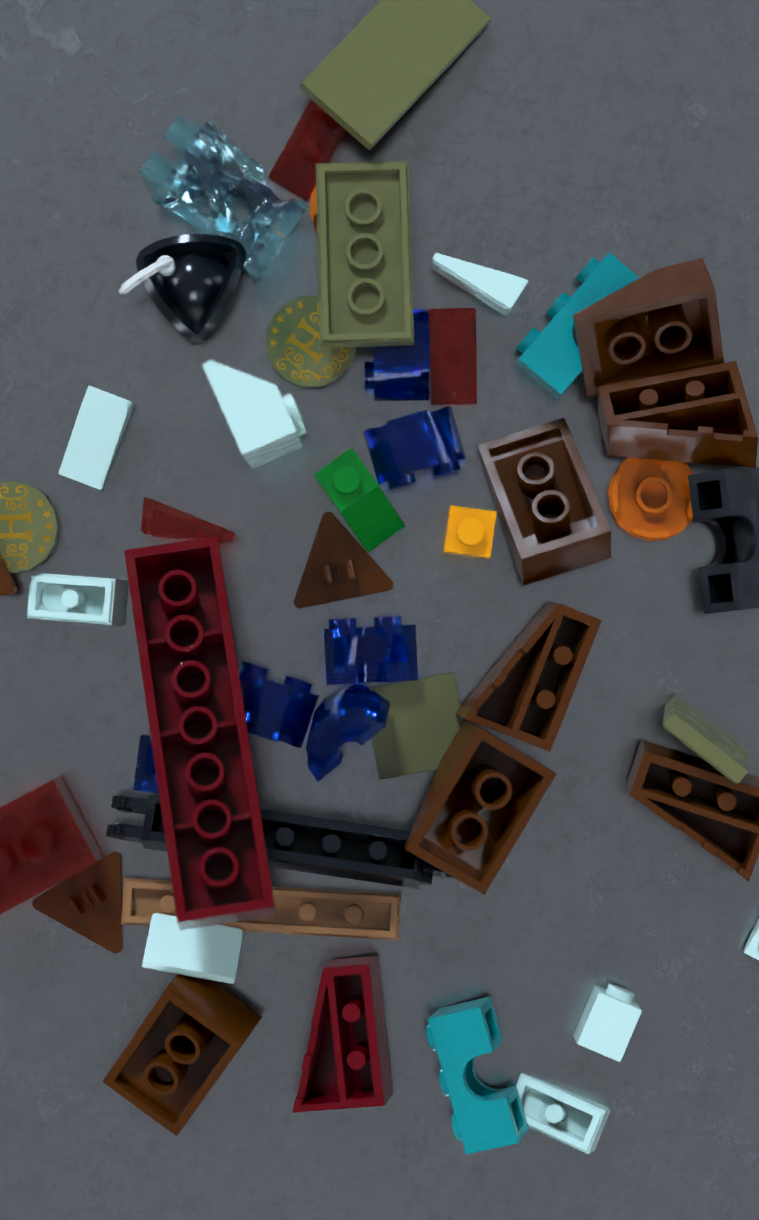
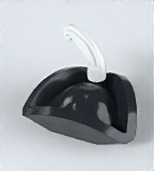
M185 234L168 237L146 246L139 252L136 258L138 273L125 281L118 292L121 295L127 294L143 282L150 297L166 319L188 340L203 342L219 322L233 296L244 267L246 250L240 242L218 235Z

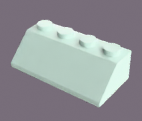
M211 360L202 364L241 454L252 469L303 447L299 436L307 432L291 393L281 397L277 386Z

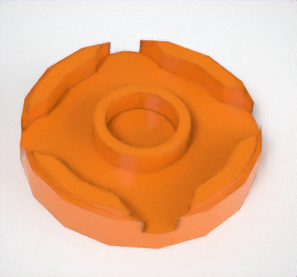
M630 457L623 460L611 475L607 489L608 509L617 526L631 537L647 542L667 540L682 532L693 520L688 475L694 474L693 471L684 462Z

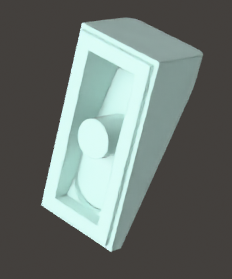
M435 253L430 266L433 271L503 316H508L529 282L527 279L439 253Z
M88 385L58 474L102 490L135 405L131 401Z
M31 572L27 618L124 626L126 621L128 581Z
M521 1073L516 1086L528 1127L586 1154L594 1152L611 1108Z

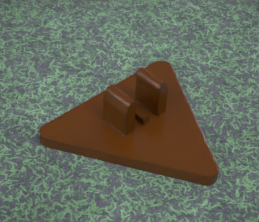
M324 513L294 599V605L301 609L391 590L393 581L333 513Z
M114 851L36 897L32 902L33 908L112 953H119L123 949V924H121L122 855Z

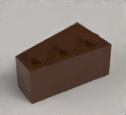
M736 361L598 386V418L608 456L756 468L758 435Z
M547 602L455 714L551 752L602 620L560 603Z
M641 739L627 780L629 794L670 825L687 834L711 855L717 856L736 870L737 874L749 882L759 855V777L746 774L739 784H734L704 759Z

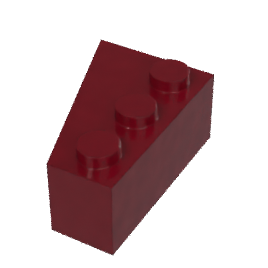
M379 956L333 959L322 970L311 1022L310 1038L307 1052L303 1059L301 1068L303 1071L292 1113L385 1106L393 1095Z

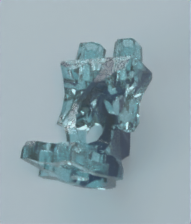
M179 115L163 137L183 152L177 163L174 164L155 150L139 171V174L151 186L157 189L151 200L181 216L204 234H211L213 236L217 231H220L238 239L248 254V258L243 266L247 273L256 279L289 236L309 205L295 198H290L287 201L282 200L270 188L256 181V179L262 180L267 171L258 161L245 154L233 144L213 123L208 121L200 127L195 122ZM225 161L234 162L242 169V173L222 166V163ZM201 196L208 200L211 212L208 214L200 212L194 206V199ZM234 198H242L247 202L249 216L246 220H240L232 213L230 203Z

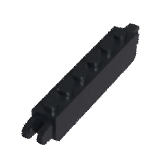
M149 794L148 799L113 796L112 808L124 813L145 814L144 826L139 828L120 823L108 824L106 836L142 843L145 849L167 852L159 794ZM260 809L269 867L419 889L420 884L432 885L433 876L456 879L404 849L411 831Z

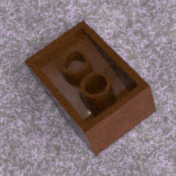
M703 258L657 268L573 315L587 397L597 395L598 386L724 363L715 286Z
M565 418L477 445L506 541L523 586L611 558V529Z
M465 719L439 764L404 849L485 895L557 773Z
M177 974L102 1082L175 1136H178L262 1016L213 980Z

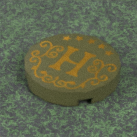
M301 296L286 302L273 315L266 330V351L273 368L285 381L301 388H319L337 382L350 369L357 352V347L320 348L319 296Z
M14 481L0 483V554L10 573L16 574L33 570L47 559L48 555L52 553L57 545L60 525L56 509L44 493L29 484Z

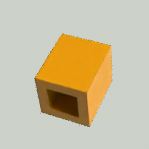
M450 505L442 554L485 560L490 559L497 511Z

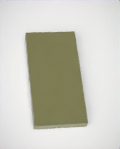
M381 0L301 83L300 90L370 151L487 27L491 17L471 0Z
M409 162L316 163L320 348L413 346L414 319Z

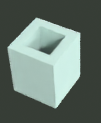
M611 983L608 984L606 990L594 985L573 1035L576 1043L621 1062L642 1012L639 1005L632 1001L635 994Z

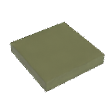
M454 672L363 688L379 780L437 770L444 754L463 724L462 717L455 714L460 708Z
M674 693L665 704L663 728L734 784H739L749 772L748 750Z

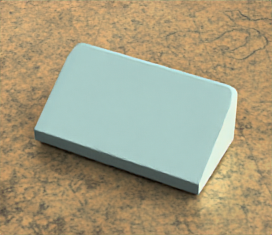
M153 913L142 967L234 984L243 931L240 928L220 924L180 930L177 916Z

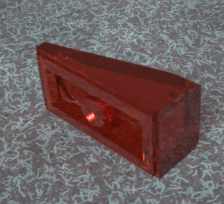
M310 100L268 177L304 199L309 200L316 186V163H331L349 132L313 100Z
M476 308L429 309L431 405L477 404Z
M144 497L141 531L146 536L184 540L218 536V543L234 544V542H237V534L235 532Z

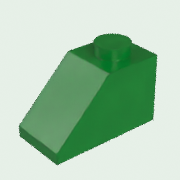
M352 447L314 474L319 485L368 553L405 527L394 507Z

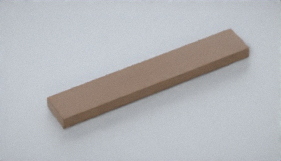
M127 876L124 878L121 924L150 926L153 913L176 916L171 879ZM272 885L275 904L274 916L220 924L240 928L244 932L399 940L401 892Z

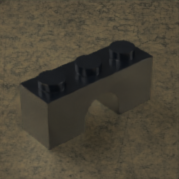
M759 467L721 469L688 475L693 521H706L711 524L717 534L719 543L716 561L711 566L699 568L704 614L759 608Z

